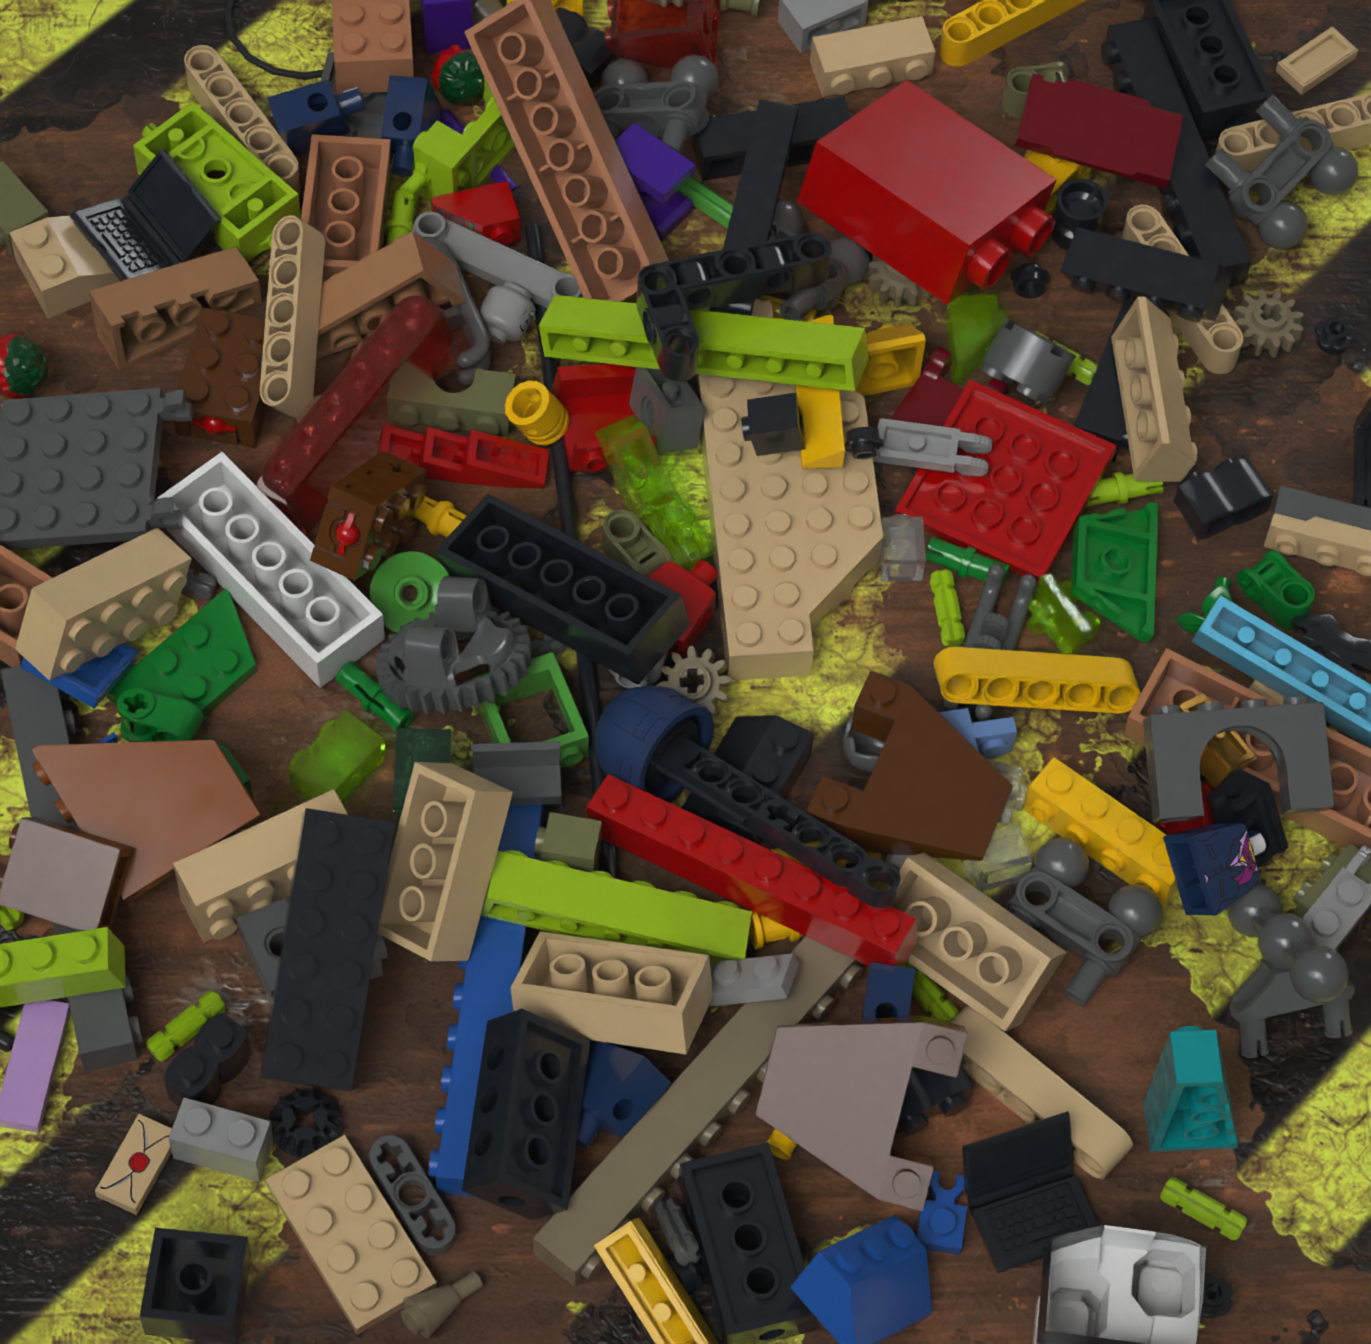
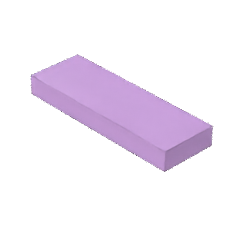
M45 1000L24 1004L0 1092V1127L40 1133L71 1014L69 1003Z

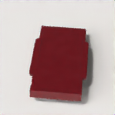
M1033 73L1028 86L1015 147L1166 188L1170 181L1183 115L1152 107L1148 100L1074 79H1068L1066 82L1055 80L1054 83L1044 81L1042 75Z

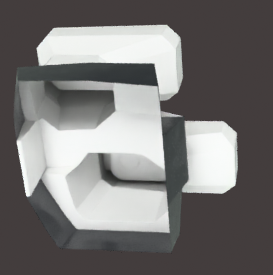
M1107 1225L1067 1233L1052 1239L1043 1257L1041 1293L1036 1303L1032 1344H1197L1203 1303L1206 1247L1172 1234Z

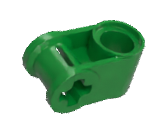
M1268 550L1263 554L1262 560L1250 569L1244 568L1237 573L1236 580L1244 595L1255 602L1281 628L1295 630L1291 624L1292 619L1296 616L1310 613L1315 596L1313 586L1294 570L1277 551ZM1288 602H1293V603H1296V604H1298V605H1292V604H1290V603H1288Z
M143 688L129 689L123 692L117 700L118 714L123 718L120 725L121 733L128 742L190 741L194 739L204 719L202 711L193 703L183 699H174L156 694Z

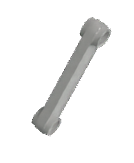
M437 212L422 213L414 222L413 232L421 238H436L448 245L459 268L497 286H503L505 282L518 285L532 295L531 301L548 308L554 295L584 298L574 275L565 274L443 218Z

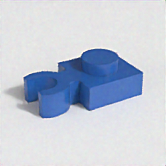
M934 1171L928 1188L930 1196L934 1201L925 1200L923 1211L919 1212L916 1238L924 1245L926 1250L960 1255L967 1206L954 1203L962 1195L964 1177L957 1174L954 1188L945 1190L938 1183L939 1171Z

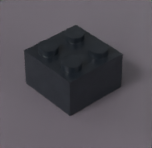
M155 1227L139 1316L145 1335L238 1344L252 1257L248 1237Z

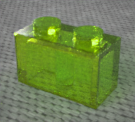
M631 415L595 432L622 501L628 509L639 517L675 500L648 428L644 423Z
M344 710L336 720L330 719L322 726L317 739L307 750L303 748L293 756L288 768L291 789L307 801L334 789L343 804L386 759L384 738Z

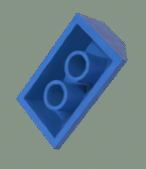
M897 1215L819 1251L790 1287L839 1344H879L928 1318L932 1313L926 1248L915 1237L913 1230L906 1223L902 1222Z

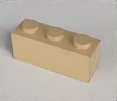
M922 16L812 37L810 63L822 97L835 94L844 95L855 90L871 87L879 88L891 83L919 80L926 76H932L936 51Z

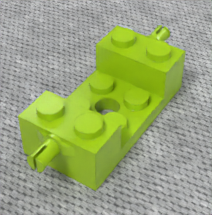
M485 77V91L483 94L485 111L476 121H470L462 134L437 120L427 132L423 131L417 136L413 144L415 169L411 177L400 187V192L407 199H413L418 194L431 202L432 197L481 187L489 178L493 168L498 164L500 165L515 149L516 146Z
M191 102L158 127L154 123H150L149 128L146 126L143 129V138L133 145L139 175H141L162 148H165L222 218L220 224L214 230L216 244L223 250L237 247L247 263L261 252L271 249L273 229L280 219L288 215L301 219L299 194L194 102ZM211 170H223L226 172L225 176L219 179H211L206 176Z

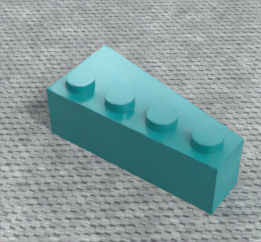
M1184 1026L1171 1031L1143 1101L1149 1151L1238 1148L1232 1099L1216 1030H1202L1198 1026Z

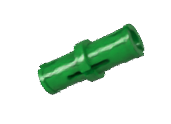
M932 536L927 547L929 551H926L924 561H930L957 571L958 577L966 579L967 576L983 582L986 580L990 566L998 564L1004 569V577L1000 589L1003 588L1007 579L1005 576L1009 573V564L978 554L976 549L970 546L965 549Z
M350 661L340 669L335 679L336 682L361 701L360 706L367 713L374 712L397 734L404 732L411 725L415 714L408 708L400 709L397 702H389L387 695L383 694L379 682H376L364 672L357 663Z

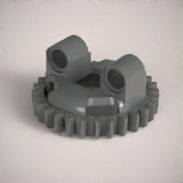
M445 576L438 588V605H434L436 613L433 611L429 612V618L426 620L416 617L414 621L400 626V631L397 634H390L388 636L390 643L381 644L382 653L376 654L377 664H375V670L379 685L382 688L383 694L387 695L389 702H397L400 709L409 707L410 711L414 714L424 709L428 716L434 711H440L446 716L449 710L457 709L462 714L463 708L471 706L478 710L479 704L484 701L493 704L496 695L506 696L509 690L508 687H517L519 685V678H524L527 675V668L532 665V646L526 626H521L519 618L511 619L510 612L507 611L499 615L496 607L491 608L486 582L480 578ZM471 639L464 651L459 653L457 641ZM480 664H489L490 674L482 675L464 682L463 685L456 686L454 677L458 673Z

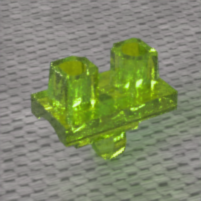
M677 492L669 495L659 504L647 506L641 510V517L655 537L669 550L674 562L686 571L691 570L699 560H703L715 553V544L697 521L695 512L691 507L686 506Z
M1051 573L1042 575L1038 580L1039 585L1034 591L1032 601L1028 605V609L1033 616L1028 621L1027 628L1033 635L1045 632L1054 641L1062 654L1076 655L1082 644L1095 635L1100 627V621L1093 612L1085 611L1079 613L1074 604L1078 598L1071 594L1070 580L1057 582Z

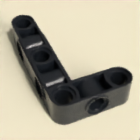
M815 232L804 233L645 266L638 275L636 306L643 323L646 338L652 347L662 374L669 380L683 382L691 379L697 371L699 337L692 322L690 311L711 306L716 308L760 299L765 295L789 290L794 292L823 284L829 274L832 251L829 239Z

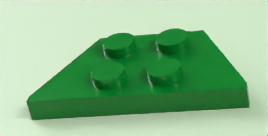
M1154 502L1146 503L1143 509L1126 512L1125 508L1110 510L1107 514L1094 513L1079 516L1075 523L1073 534L1071 594L1142 643L1148 644L1154 636L1159 504Z
M224 589L131 668L107 694V698L117 704L118 697L123 692L133 688H143L170 698L189 701L202 711L204 717L257 672L255 661L230 592Z

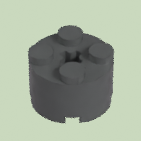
M1005 318L982 359L985 362L982 371L1002 382L1004 380L1012 384L1013 380L1019 382L1016 388L1017 391L1036 401L1040 400L1046 403L1048 398H1054L1077 356L1067 352V349L1029 328L1026 330L1018 326L1017 322Z

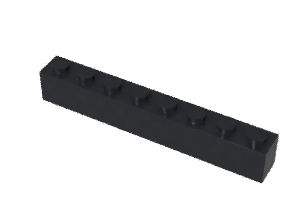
M1146 18L1108 26L1106 40L1101 44V56L1104 64L1110 65L1112 70L1114 90L1148 100L1152 107L1183 115L1170 181L1166 188L1158 187L1161 193L1162 211L1166 217L1170 216L1173 224V233L1189 256L1221 264L1232 276L1228 288L1245 284L1251 259L1218 178L1205 166L1210 160L1153 19Z

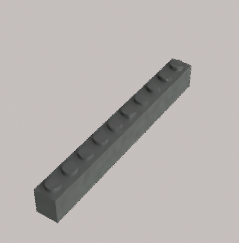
M21 665L1 669L30 816H37L80 830L75 820L68 824L58 810L54 801L61 797L53 784L45 786L32 767V764L38 761L32 749L38 745L70 744L69 736L77 734L72 710L63 711L61 699L69 698V695L22 669ZM116 913L112 924L117 923ZM52 922L55 935L80 931ZM125 976L126 988L68 997L79 1054L85 1072L138 1060L135 1044L143 1042L138 1017L128 1016L126 1004L134 1002L129 976Z

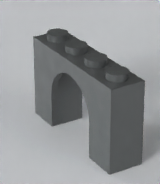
M1296 696L1283 699L1284 705L1267 706L1266 699H1253L1240 702L1241 708L1224 709L1223 702L1197 705L1198 711L1181 712L1180 705L1154 708L1155 714H1150L1143 720L1153 824L1195 821L1204 816L1199 767L1201 755L1206 744L1213 736L1229 731L1243 732L1256 737L1272 753L1278 772L1282 814L1319 812L1334 807L1324 703H1310L1309 696Z

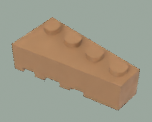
M411 231L406 235L398 237L394 242L377 252L365 256L361 261L344 271L332 275L322 283L316 360L361 343V335L366 333L385 334L397 329L395 322L415 314L419 320L434 315L433 307L450 301L453 307L467 302L456 263Z
M237 247L89 291L97 337L119 371L193 337L202 307L241 314L262 304L259 279Z

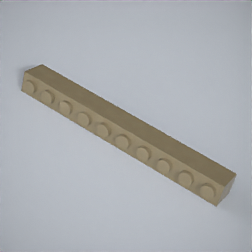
M805 936L790 953L794 954L799 967L787 999L745 1003L570 1196L568 1210L555 1213L533 1237V1254L574 1287L584 1277L591 1280L604 1265V1261L594 1245L631 1220L638 1218L643 1211L647 1213L652 1212L656 1204L665 1195V1191L662 1189L673 1177L678 1181L680 1163L694 1160L692 1156L702 1145L706 1148L711 1146L723 1129V1126L720 1124L730 1113L735 1116L738 1115L748 1104L752 1096L749 1092L759 1081L763 1083L777 1026L809 1024L815 1018L819 1021L824 1019L835 1004L836 1000L833 997L842 987L849 990L863 972V968L860 967L861 962Z

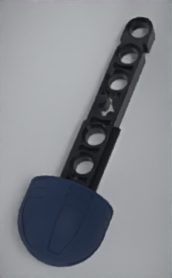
M663 686L634 687L622 692L608 704L601 714L596 728V754L606 775L614 776L667 802L678 796L684 789H687L838 886L847 887L848 893L865 904L884 908L895 904L898 900L901 877L896 869L876 856L870 859L866 851L854 842L710 753L709 749L713 738L714 722L711 713L704 707L674 689ZM713 775L722 780L712 783L703 781L701 777ZM748 796L755 801L745 804L736 802L733 798ZM805 838H813L819 840L822 844L813 847L804 845L800 841ZM838 860H850L854 862L856 866L852 868H842L837 866L834 862ZM876 881L885 882L891 888L876 890L868 884Z

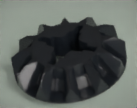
M295 1087L292 1093L284 1097L279 1096L277 1104L270 1111L269 1121H271L273 1141L282 1151L295 1157H306L336 1140L341 1131L342 1119L339 1108L331 1095L327 1096L319 1092L316 1087H313L311 1090H300ZM294 1111L304 1116L316 1111L313 1116L316 1131L305 1125L294 1130L297 1126V1118Z

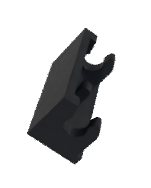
M1238 769L1206 795L1214 823L1242 822L1246 826L1247 831L1256 830L1263 836L1266 848L1262 854L1255 857L1257 867L1265 864L1279 851L1284 852L1289 848L1270 783Z

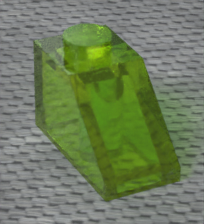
M996 294L961 295L947 305L945 323L949 352L952 353L950 359L952 382L955 385H961L983 363L982 359L1006 318L1005 310H998Z

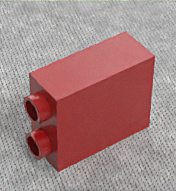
M905 80L816 142L797 202L948 305L974 284L984 291L991 289L1003 276L1013 254L1017 251L1029 258L1042 248L1052 233L1056 222L1055 217L1044 211L1056 179L908 80Z

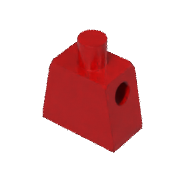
M699 560L689 572L675 562L669 561L647 576L681 594L690 622V626L668 650L670 656H672L673 652H676L685 659L689 646H694L715 611L716 593L709 586L715 581L718 574L714 567L704 560Z

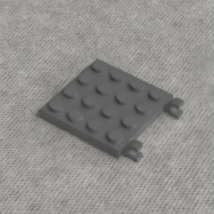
M161 388L3 400L0 420V545L9 550L130 541L151 531V528L180 529L182 512L174 510L175 501L173 497L155 500L163 421H192L194 407L192 403H185L186 393L184 389L169 391L166 394L163 393Z

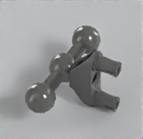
M1260 883L1255 884L1227 907V915L1231 926L1240 934L1248 937H1258L1257 944L1263 959H1260L1261 965L1235 993L1230 1004L1231 1017L1239 1022L1241 1055L1246 1058H1257L1258 1048L1261 1056L1269 1054L1270 1048L1265 1019L1268 1017L1322 1005L1325 1036L1341 1038L1340 1029L1343 1030L1345 1037L1351 1035L1353 1027L1351 1025L1349 999L1352 998L1355 992V986L1348 980L1349 971L1344 958L1336 950L1326 946H1314L1315 938L1310 925L1301 917L1293 914H1282L1283 907L1278 894L1272 888Z

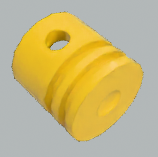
M526 381L520 383L507 396L504 405L506 416L534 444L544 446L552 444L559 440L566 432L569 424L568 411L540 382Z

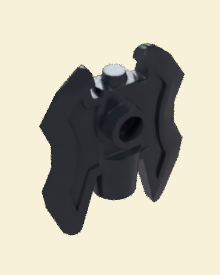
M1309 613L1292 619L1291 624L1296 631L1301 630L1305 634H1301L1299 639L1292 636L1293 639L1362 680H1365L1366 677L1358 670L1371 674V640L1357 638L1341 629L1331 614Z

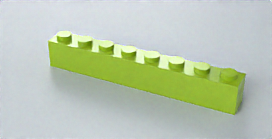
M554 295L539 323L545 357L660 370L652 347L646 338L636 303ZM702 310L690 311L692 322L699 337L698 364L695 374L856 391L869 360L865 328Z

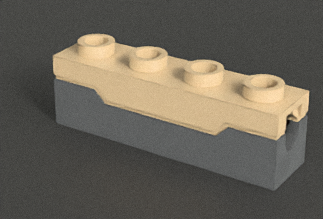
M1280 485L1273 506L1264 547L1274 549L1283 555H1297L1313 559L1322 565H1336L1355 570L1364 576H1371V508Z

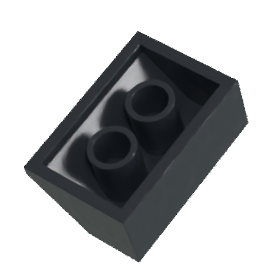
M777 715L735 717L714 755L786 800L811 758L814 733ZM713 775L701 777L703 781L712 783L722 780ZM692 792L682 806V809L760 845L763 840L762 837ZM748 796L733 798L736 802L745 804L755 801Z

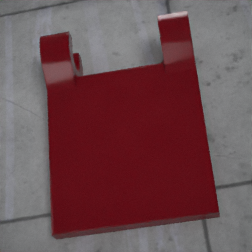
M939 346L935 349L923 373L890 418L891 420L943 427L964 390L944 378L951 368V363L948 361L951 359L952 353ZM993 377L986 387L1006 395L1003 392L1007 388V384Z

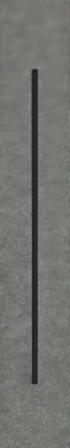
M530 224L525 228L528 257L545 264L541 227L537 224ZM534 303L543 383L552 393L551 389L558 369L557 358L544 356L539 323L547 308ZM561 437L551 444L561 532L579 541L571 471L563 438ZM576 652L584 725L589 736L588 758L594 796L607 776L596 754V728L600 718L594 661ZM601 839L602 871L609 873L615 879L621 880L617 847ZM623 1045V1049L642 1055L640 1047Z

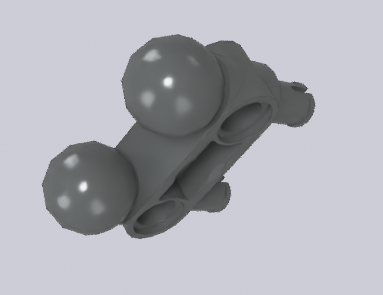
M692 54L680 58L672 68L669 82H649L646 69L636 60L621 58L612 61L606 67L601 76V88L593 95L614 141L635 122L655 137L662 138V142L682 155L688 136L701 132L709 122L706 104L718 88V70L707 57Z
M1272 94L1256 110V113L1280 135L1278 138L1280 142L1252 171L1246 172L1221 148L1205 166L1230 189L1227 192L1229 194L1227 199L1230 201L1236 216L1242 220L1251 221L1254 225L1258 224L1259 234L1265 244L1274 249L1286 250L1294 248L1302 242L1308 230V222L1302 207L1292 201H1284L1282 199L1308 172L1310 181L1315 189L1324 195L1336 196L1345 194L1352 189L1357 181L1358 162L1348 150L1333 146L1334 143L1331 141L1330 132L1325 125L1319 121L1310 120L1307 116L1296 118ZM1300 136L1310 141L1312 152L1302 147ZM1249 190H1253L1260 195L1261 206L1254 204L1250 200Z
M783 199L778 200L769 240L799 235L804 232L802 211L793 202ZM848 237L831 241L832 251L827 280L816 287L794 292L792 290L784 291L790 297L781 304L780 314L782 318L800 321L812 309L825 311L836 307L841 292L847 287L862 281L869 270L867 250Z
M1060 837L1050 839L1038 849L1034 858V868L1029 874H1026L1019 880L1016 892L1007 905L1010 913L1082 959V965L1063 993L1073 1003L1084 1007L1105 977H1116L1128 965L1132 953L1141 942V938L1151 935L1159 927L1163 918V909L1158 896L1150 888L1138 884L1124 886L1113 894L1107 905V912L1074 891L1073 889L1078 887L1088 874L1089 858L1084 848L1077 841ZM1032 892H1042L1048 897L1049 901L1044 905L1034 906L1026 900V896ZM1114 939L1121 944L1123 949L1118 953L1108 954L1100 949L1099 944L1103 940Z

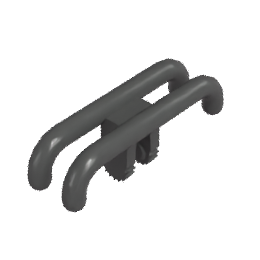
M423 237L422 239L456 263L467 302L453 307L449 301L433 307L434 315L422 320L419 327L425 337L462 328L470 349L458 355L457 363L463 368H469L460 371L458 380L462 385H470L473 383L476 369L489 370L491 363L488 350L490 345L489 335L451 249L439 239Z
M998 564L990 566L963 647L1015 651L1035 591L1036 579L1034 576L1026 574L1021 577L1008 620H1006V617H1003V615L993 612L1002 585L1004 569ZM944 698L942 703L945 711L957 710L961 704L949 702ZM977 705L975 709L977 721L990 720L996 706Z

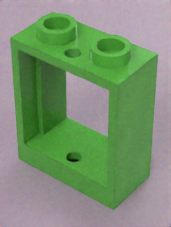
M554 652L532 658V665L527 668V675L524 678H519V685L517 687H508L509 690L506 696L496 695L493 704L484 701L479 704L478 709L492 743H511L496 706L552 689L570 733L543 742L560 741V766L570 767L579 763L583 758L588 757L589 736Z

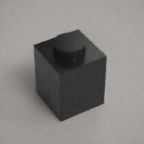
M796 392L747 400L748 416L741 418L744 440L752 442L757 456L806 449L803 412Z

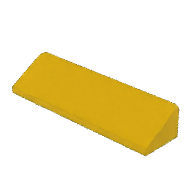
M826 315L808 321L834 324L833 315ZM795 385V392L804 418L806 449L800 450L801 468H843L845 447L840 390Z
M640 1218L631 1220L594 1245L655 1344H719Z

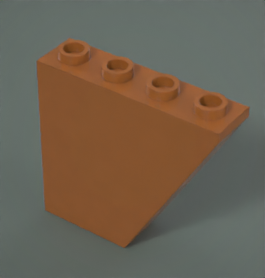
M215 740L38 745L32 749L38 760L32 764V767L45 786L53 784L61 797L54 802L68 824L75 820L81 831L134 847L121 892L123 900L129 903L175 875L173 863L240 833L264 819L260 809L224 751Z

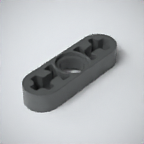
M386 1135L380 1137L372 1144L369 1152L370 1166L373 1174L417 1247L423 1253L430 1256H440L451 1250L456 1240L455 1222L408 1144L398 1136ZM389 1150L392 1155L400 1153L398 1155V1165L403 1174L397 1179L395 1171L389 1162L380 1164L383 1161L382 1153ZM409 1185H417L423 1188L426 1196L420 1204L409 1206L404 1204L399 1198L402 1189ZM428 1212L430 1220L437 1229L445 1227L443 1239L437 1241L433 1236L425 1238L428 1235L427 1225L422 1216Z

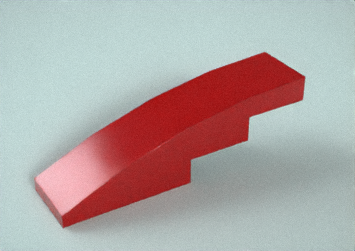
M384 425L380 431L377 454L385 451L426 469L425 478L462 484L510 488H543L549 457V450L484 432L471 430L469 435L464 437L430 427L422 435Z

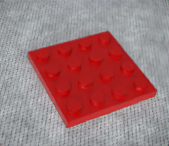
M970 379L943 427L961 429V432L982 435L992 439V448L988 453H970L958 448L957 454L985 460L989 464L987 474L980 477L967 476L957 471L951 473L919 468L895 509V517L959 547L967 549L970 546L975 548L978 554L1009 564L1010 571L1021 576L1031 574L1036 579V583L1043 585L1073 531L1076 521L1083 513L1114 457L1117 445Z

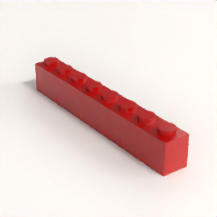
M609 774L606 776L586 806L588 819L602 821V840L867 966H870L871 962L903 967L917 945V918L891 906L877 908L867 905L848 893L847 887L834 884L814 870Z

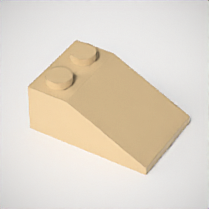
M70 216L47 217L9 232L15 260L48 319L90 302V290L120 281L107 266L106 261L98 251L91 246L75 226Z

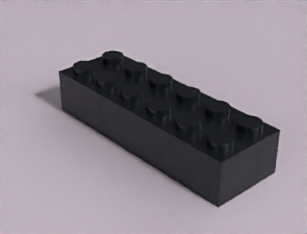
M487 494L435 551L439 562L446 569L450 577L483 579L486 582L492 606L503 612H510L512 617L519 618L521 622L637 685L641 683L690 626L681 594L490 494Z
M309 808L304 810L259 1078L345 1092L352 1091L393 839L394 822Z

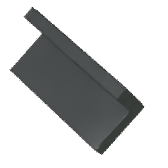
M560 741L472 744L473 773L512 791L513 794L509 806L561 804Z

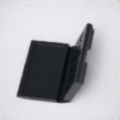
M162 148L129 188L128 192L130 194L121 201L117 198L70 214V218L91 246L98 251L106 261L107 266L120 281L191 260L222 219L165 148Z
M1068 1111L962 1147L966 1196L969 1209L989 1257L998 1273L1043 1258L1051 1240L1056 1237L1099 1226L1077 1176L1073 1174L1071 1165L1073 1163L1071 1125Z

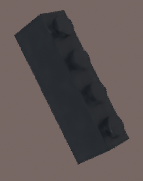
M845 96L820 98L816 101L790 104L799 106L786 167L809 164L816 142L851 118ZM746 110L741 113L724 116H709V122L701 132L692 135V146L702 181L741 175L757 110Z
M1078 227L1075 230L1060 270L1071 281L1070 286L1080 292L1093 294L1094 289L1106 292L1108 298L1123 303L1124 300L1129 302V299L1136 300L1137 297H1146L1162 312L1165 311V308L1178 311V316L1192 322H1200L1201 318L1216 321L1232 278L1219 263Z
M1125 300L1074 424L1079 429L1117 445L1116 453L1111 460L1112 462L1116 461L1120 448L1126 450L1129 448L1111 338L1133 305V303Z

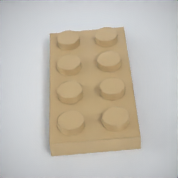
M345 1135L265 1179L268 1190L357 1335L403 1309L404 1298L437 1288L436 1280Z

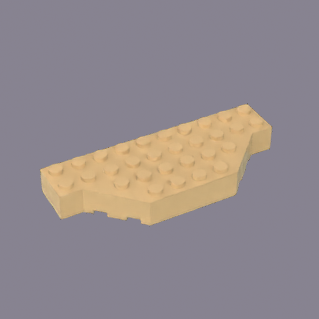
M771 300L755 301L751 316L773 318ZM710 307L701 308L697 310L709 311ZM695 374L696 396L705 408L700 435L714 564L718 574L716 583L724 657L728 665L726 675L731 677L732 680L811 676L814 653L812 632L817 628L819 621L830 610L833 611L849 595L858 580L866 572L869 573L880 561L883 531L873 458L854 459L852 453L845 450L843 468L802 469L800 450L757 456L752 442L745 441L742 432L741 418L748 416L747 400L795 393V385ZM840 390L844 443H846V432L858 427H868L865 397L857 391Z

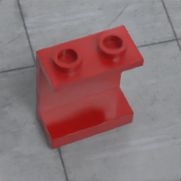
M614 364L558 367L551 391L569 413L568 428L562 438L570 471L585 470L596 472L607 468L624 467L626 469H637L642 466H649L657 444L655 436L644 437L641 423L629 406L636 367Z

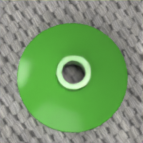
M413 551L395 554L386 559L375 571L369 589L370 602L383 614L384 626L398 633L400 626L414 621V618L426 620L429 618V612L433 611L436 613L434 605H438L437 594L439 584L449 574L439 561L427 554ZM407 585L413 586L417 591L416 598L410 602L402 597V590Z

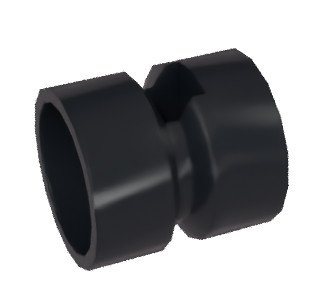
M1075 179L1061 186L1057 194L1055 212L1053 213L1056 222L1051 233L1054 242L1060 248L1068 251L1077 227L1102 233L1108 197L1105 190L1099 184L1088 179Z

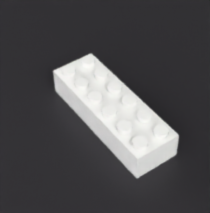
M223 452L157 498L173 497L175 501L174 510L182 512L181 528L166 530L210 575L216 577L217 582L223 589H227L230 592L231 597L319 688L336 677L346 663L350 661L356 662L385 640L383 614L345 576L310 561L315 545Z

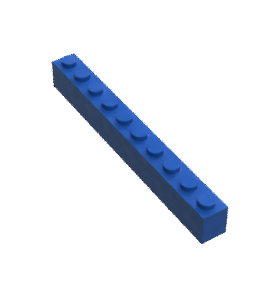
M545 805L509 806L498 851L515 850L526 854L528 858L536 859L537 853L534 852L538 828L542 827ZM480 916L469 960L459 961V969L466 971L464 984L456 983L454 990L453 1010H460L458 1024H450L448 1031L447 1050L454 1051L452 1066L444 1065L441 1080V1092L448 1093L446 1107L437 1108L435 1134L442 1135L440 1150H431L429 1162V1176L436 1177L437 1193L475 1197L463 1192L462 1186L486 1025L488 1020L513 1012L510 987L524 962L528 933L527 926Z

